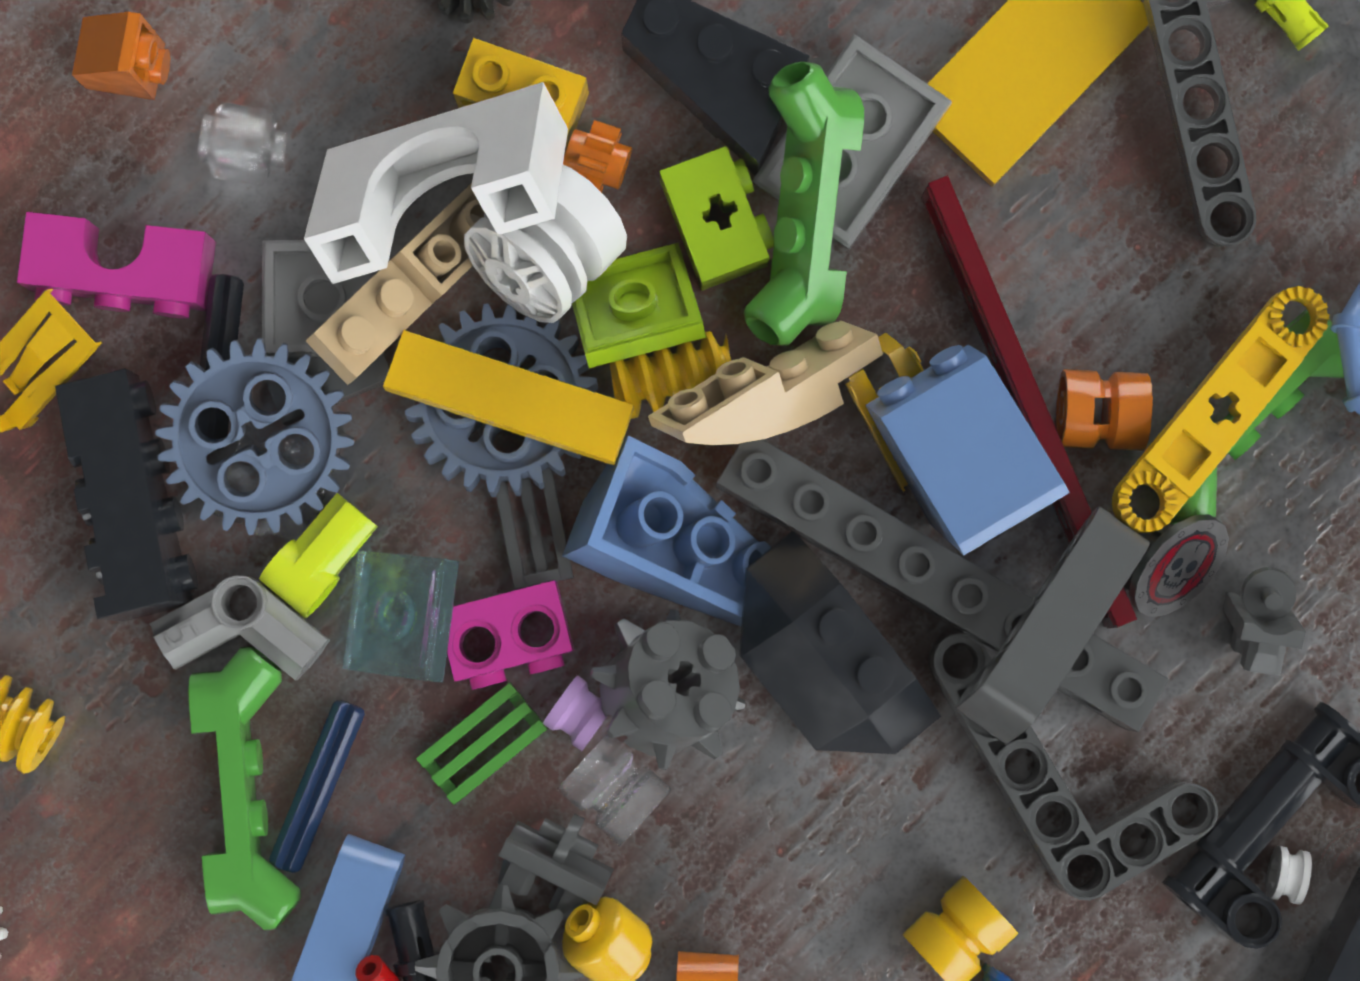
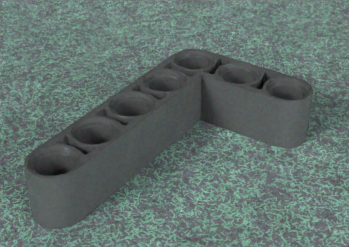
M1143 0L1196 227L1200 236L1208 244L1216 247L1237 245L1245 241L1253 233L1256 225V210L1208 11L1209 7L1237 0H1179L1177 2ZM1178 30H1187L1196 35L1200 42L1198 57L1190 61L1177 59L1169 49L1170 35ZM1201 88L1211 94L1214 101V109L1209 118L1197 120L1185 112L1183 97L1187 90ZM1213 145L1225 153L1228 166L1220 178H1209L1199 171L1197 155L1202 147ZM1220 203L1233 205L1241 215V225L1233 236H1221L1212 228L1210 216L1213 209Z
M951 634L940 638L933 644L928 655V666L931 675L1051 879L1063 892L1079 900L1090 901L1099 898L1206 835L1214 827L1218 818V805L1211 792L1207 788L1195 783L1173 781L1161 786L1091 828L1031 726L1005 745L955 709L959 699L975 676L992 660L980 641L968 634ZM953 644L965 646L971 652L973 658L970 672L959 679L949 676L942 664L945 650ZM1023 748L1032 755L1034 769L1026 780L1013 782L1006 775L1004 769L1005 760L1013 750ZM1189 792L1197 801L1198 813L1191 823L1179 826L1173 818L1172 805L1179 795ZM1056 801L1063 808L1065 814L1064 823L1057 832L1042 834L1036 824L1038 809L1044 803ZM1139 823L1147 835L1146 845L1139 854L1126 856L1119 844L1120 835L1128 825ZM1087 854L1094 861L1095 874L1088 884L1080 887L1073 886L1067 877V867L1076 856Z

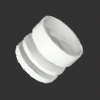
M563 165L555 219L497 235L487 215L484 214V218H480L464 234L465 250L473 267L484 282L503 301L521 314L534 320L554 323L570 309L571 303L585 293L587 281H594L626 249L627 234L620 216L609 200L588 179L572 168Z

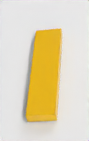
M403 330L383 385L385 391L615 466L634 411V405L405 330Z

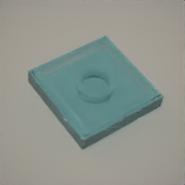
M358 550L342 669L443 683L459 561Z

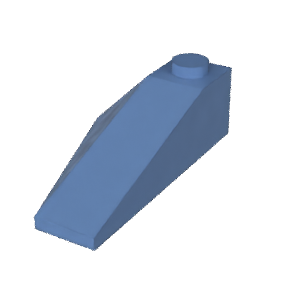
M630 436L625 437L615 466L606 465L582 502L562 557L616 582L741 626L746 567L769 550L771 546L765 541L758 542L733 518L736 513L722 500L716 502L693 480L696 475L681 461Z

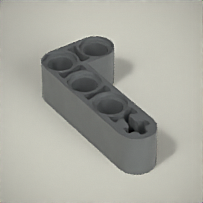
M1098 506L1078 530L997 655L975 676L959 699L955 709L1005 745L1026 731L1039 717L1142 559L1149 547L1150 541L1104 508Z

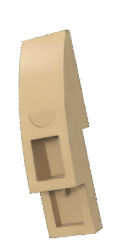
M472 183L388 261L387 268L378 270L305 340L347 385L354 381L403 333V330H406L473 266L465 250L464 234L480 218H484L485 212L471 189Z
M840 320L839 322L823 326L817 331L815 337L796 349L778 354L770 361V365L767 367L744 357L731 360L721 365L715 375L694 388L682 390L674 394L669 399L668 404L648 416L652 427L685 443L704 445L740 444L766 439L794 430L844 404L838 383L883 355L878 335Z

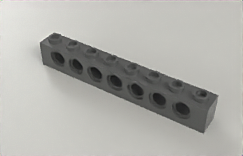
M763 439L740 443L717 481V489L791 532L793 530L800 538L962 634H968L978 639L984 647L996 654L1033 600V598ZM1093 634L1057 690L1121 728L1139 732L1169 679Z

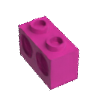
M555 580L437 610L454 682L469 679L472 690L507 681L504 670L528 664L530 675L563 667L565 663L562 655L575 651L559 586ZM535 612L547 614L554 625V634L551 640L541 647L528 645L521 635L523 620ZM484 627L492 633L495 639V649L490 658L478 663L466 656L463 649V641L470 630Z

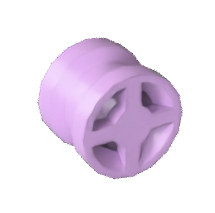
M577 675L542 724L552 731L561 729L571 736L572 745L582 752L607 717H605L602 711L601 697L591 693L588 689V683Z

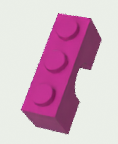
M26 212L17 283L35 292V301L45 290L52 288L51 295L64 306L71 305L72 296L93 298L95 308L116 312H130L131 303L154 305L153 314L179 319H188L190 309L206 311L209 279L212 276L216 241L206 232L145 225L143 246L138 257L131 264L123 268L106 269L101 265L97 254L100 229L86 218Z

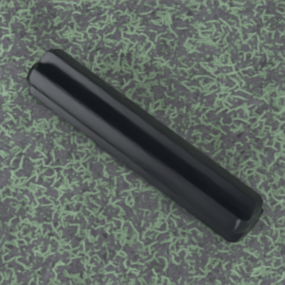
M215 274L209 279L200 366L204 370L210 368L207 359V351L214 348L226 360L230 358L231 342L238 340L244 282L237 276ZM210 407L200 412L198 425L205 436L211 439H220L227 436L229 416L225 411Z

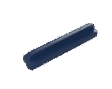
M336 700L333 703L269 857L270 863L275 867L290 873H296L302 869L365 716L364 710L359 706L344 700Z

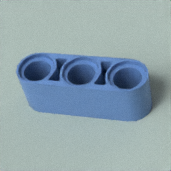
M351 834L346 836L291 981H358L355 976V970L362 959L371 955L386 914L385 910L389 906L399 879L405 854Z

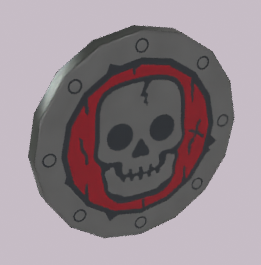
M1210 514L1193 515L1180 521L1163 534L1158 531L1139 533L1149 540L1150 544L1124 585L1129 590L1133 606L1139 612L1149 617L1164 616L1185 606L1201 593L1216 575L1226 556L1229 541L1226 526Z

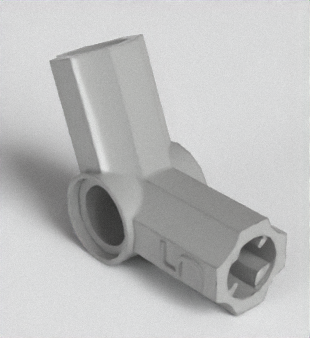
M238 575L225 578L215 589L150 623L154 634L153 637L163 656L166 657L173 669H178L241 635L294 680H298L314 664L330 642L329 638L273 594L258 579ZM247 586L256 595L257 608L253 615L241 621L231 612L230 599L237 589Z

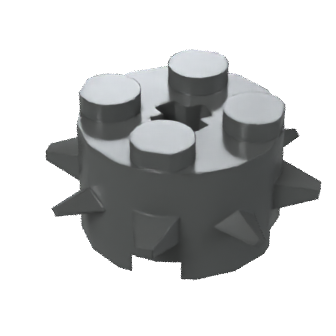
M670 610L666 621L659 622L646 630L641 629L624 618L617 622L615 628L621 650L606 666L595 667L591 670V677L601 682L599 687L602 711L605 717L610 714L612 716V720L606 730L611 738L626 735L628 738L624 742L633 749L650 756H656L658 767L661 770H667L673 755L689 746L696 748L713 759L719 757L723 750L718 730L731 719L735 710L744 709L746 704L745 700L738 697L740 685L738 669L735 664L736 651L725 636L714 634L709 629L691 621L681 620L677 610Z
M505 884L498 885L489 907L480 908L470 915L445 904L439 912L448 932V939L442 945L440 954L415 961V971L437 979V981H495L494 972L484 970V962L491 963L494 955L505 956L506 964L515 966L516 974L508 973L506 981H573L583 977V974L572 967L568 961L560 959L559 946L554 938V934L564 917L562 911L557 908L536 917L527 909L514 907L509 887Z

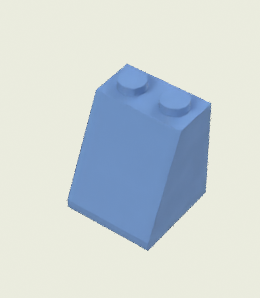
M969 344L965 347L955 345L942 350L930 360L931 367L912 378L902 376L886 383L878 390V398L865 405L929 524L963 556L1070 493L987 356Z

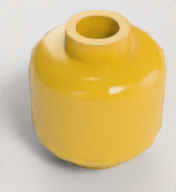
M601 897L597 905L590 902L574 909L567 918L562 938L563 956L572 967L589 980L635 981L644 973L650 963L652 947L650 928L640 917L617 899Z

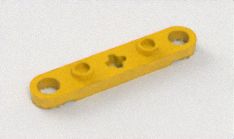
M1296 286L1282 290L1269 299L1118 483L1112 496V508L1116 518L1137 533L1158 531L1172 522L1171 520L1199 489L1301 364L1307 353L1323 336L1324 331L1327 330L1330 314L1327 313V302H1323V297L1319 293H1315L1309 287ZM1289 301L1301 303L1309 312V327L1303 334L1289 332V329L1283 326L1284 321H1281L1283 317L1281 311L1284 310V305ZM1228 396L1233 401L1228 408L1230 414L1234 416L1232 422L1224 419L1214 423L1210 418L1214 411L1213 406L1208 402L1210 397L1217 400ZM1138 485L1150 486L1159 496V510L1149 520L1137 517L1131 511L1132 506H1129L1131 502L1129 496L1132 495V490L1136 489Z

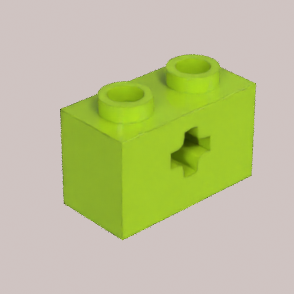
M725 146L659 171L660 184L701 291L768 266L769 254L767 250L774 247V238L765 215L762 213L754 216L746 195L754 192V187L742 158L732 161L729 150ZM719 204L723 213L733 211L729 218V228L720 230L716 221L705 222L710 218V207Z

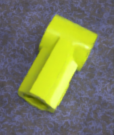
M336 493L297 541L293 539L279 550L261 573L259 581L303 618H308L333 591L340 580L338 576L340 571L357 554L358 550L378 526L340 494Z

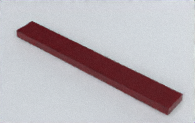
M948 175L929 182L921 199L995 371L1070 492L1052 503L1068 544H1070L1078 530L1091 515V509ZM1124 587L1102 619L1103 626L1107 627V629L1118 628L1137 620Z

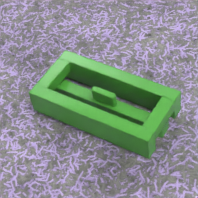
M509 682L416 759L429 772L437 786H440L450 802L456 805L543 734L548 727L542 724L543 721L515 686ZM510 700L516 709L442 768L435 760L506 701ZM524 718L531 726L527 731L458 787L454 784L450 777Z

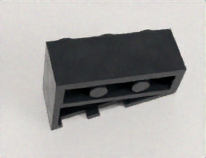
M637 0L621 32L623 51L673 99L682 103L699 119L708 132L716 139L719 138L740 159L742 158L746 167L756 176L784 121L769 96L771 81L785 66L792 63L809 62L810 55L692 0Z

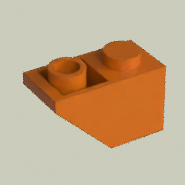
M128 11L83 17L72 76L85 89L155 100L158 84L164 85L169 75L170 51L165 49V42L141 13Z

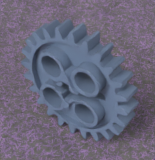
M487 303L483 304L482 321L474 323L472 318L463 310L459 312L462 329L455 332L443 323L438 325L444 340L443 343L482 356L492 348H503L511 354V359L508 363L510 365L520 368L527 358L532 357L536 362L528 371L592 392L598 390L597 378L579 376L589 369L586 356L571 357L579 346L578 337L574 334L560 341L558 340L561 330L559 320L554 323H548L542 329L539 327V321L528 316L525 317L524 321L518 320L515 309L509 304L504 311L503 318H495L491 307ZM421 402L405 410V416L409 422L424 423L411 434L415 444L433 442L424 455L427 463L432 465L446 458L442 470L444 479L450 481L463 471L465 473L464 487L468 492H472L480 479L486 480L491 497H496L501 482L509 481L514 494L521 496L522 479L528 477L541 490L545 488L543 470L549 467L556 474L563 477L566 472L560 457L564 453L578 459L583 456L525 437L522 446L517 451L502 453L493 447V441L495 436L503 429L486 424L483 435L477 442L472 443L469 441V436L483 424L482 422L467 417L453 419L445 414V410Z
M258 338L253 347L252 354L245 355L239 341L233 340L230 345V358L226 360L214 348H211L207 351V359L210 365L208 370H204L192 361L186 366L188 374L194 381L191 385L175 380L170 384L169 387L181 398L179 404L162 403L159 410L174 419L173 425H165L155 430L156 436L172 440V447L165 449L157 455L158 461H176L178 468L166 479L167 484H176L182 481L187 483L189 488L184 493L180 502L184 505L198 497L205 503L200 514V519L203 521L210 517L216 509L223 512V530L228 531L236 517L245 518L248 535H253L258 525V520L266 518L273 533H277L280 530L281 515L285 513L296 524L300 525L304 520L301 508L303 503L306 502L318 511L324 508L322 498L317 492L320 487L332 492L339 490L340 485L329 474L330 470L349 469L350 462L336 454L337 448H346L354 445V437L338 433L339 426L352 420V413L344 411L334 412L332 407L344 396V392L342 389L325 393L322 386L330 374L328 369L322 370L313 376L306 372L310 363V354L306 353L295 364L287 361L289 353L287 343L283 342L275 356H270L266 354L263 338ZM263 380H273L279 383L286 395L284 406L273 412L259 409L252 399V388L256 383ZM210 407L225 411L231 421L230 433L220 439H211L205 436L198 425L200 412ZM296 409L303 410L305 416L302 420L279 429L266 438V450L259 451L255 444H249L217 463L211 464L207 461L209 453L240 440L247 431L245 423L252 421L253 425L259 429L279 420L282 416ZM302 434L311 441L314 455L304 464H291L281 455L279 449L281 440L287 435ZM238 461L252 464L259 473V485L247 492L235 490L230 486L226 478L228 466Z

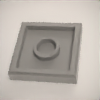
M305 240L262 241V338L266 346V354L275 356L277 350L284 342L288 344V358H300L306 353L310 354L311 357H320L305 340L377 271L332 284Z

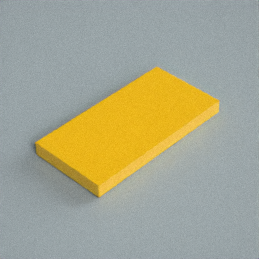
M1008 0L927 83L952 101L951 106L933 132L982 179L993 187L1149 26L1143 2L1141 0Z

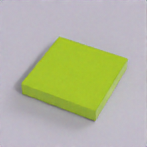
M679 243L616 259L594 281H587L585 293L572 303L589 368L706 338L703 321Z

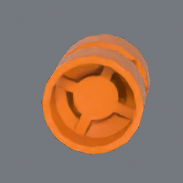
M1063 369L1059 378L1056 400V430L1063 446L1092 449L1099 440H1105L1108 447L1112 450L1144 451L1149 441L1152 422L1153 396L1149 374L1114 372L1108 380H1102L1097 371ZM1095 398H1103L1101 422H1094Z

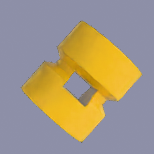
M962 876L944 893V897L941 899L943 912L939 916L936 913L926 911L902 934L945 981H970L981 970L980 960L977 956L981 952L989 955L1000 952L1018 935V932L966 877Z

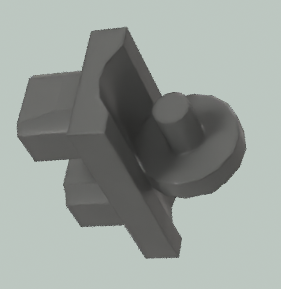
M1262 567L1253 571L1242 585L1241 597L1237 593L1226 592L1223 610L1234 627L1230 646L1234 652L1242 654L1240 664L1243 669L1251 672L1280 675L1286 647L1302 649L1306 631L1292 612L1296 601L1295 585L1283 570L1275 567Z
M574 813L567 829L547 818L544 819L539 831L517 821L498 855L504 858L498 884L508 885L509 891L527 896L536 876L557 885L558 888L548 907L551 910L559 908L564 914L563 918L567 920L571 912L577 907L588 902L597 905L614 869L593 859L599 845L578 835L585 818Z

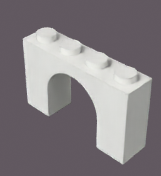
M544 82L327 149L304 240L332 284L387 268L395 229L405 210L429 189L457 176L474 173L471 189L497 235L555 219L568 128Z

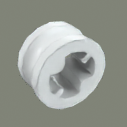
M1277 845L1274 848L1266 877V894L1270 899L1278 900L1282 895H1287L1290 903L1300 905L1304 901L1311 878L1312 859L1310 852L1299 850L1296 855H1291L1287 847Z

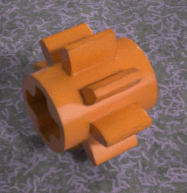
M594 120L590 133L578 129L573 131L564 156L563 165L572 168L588 179L601 193L604 185L619 190L628 168L632 147L619 143L622 133H620L621 128Z

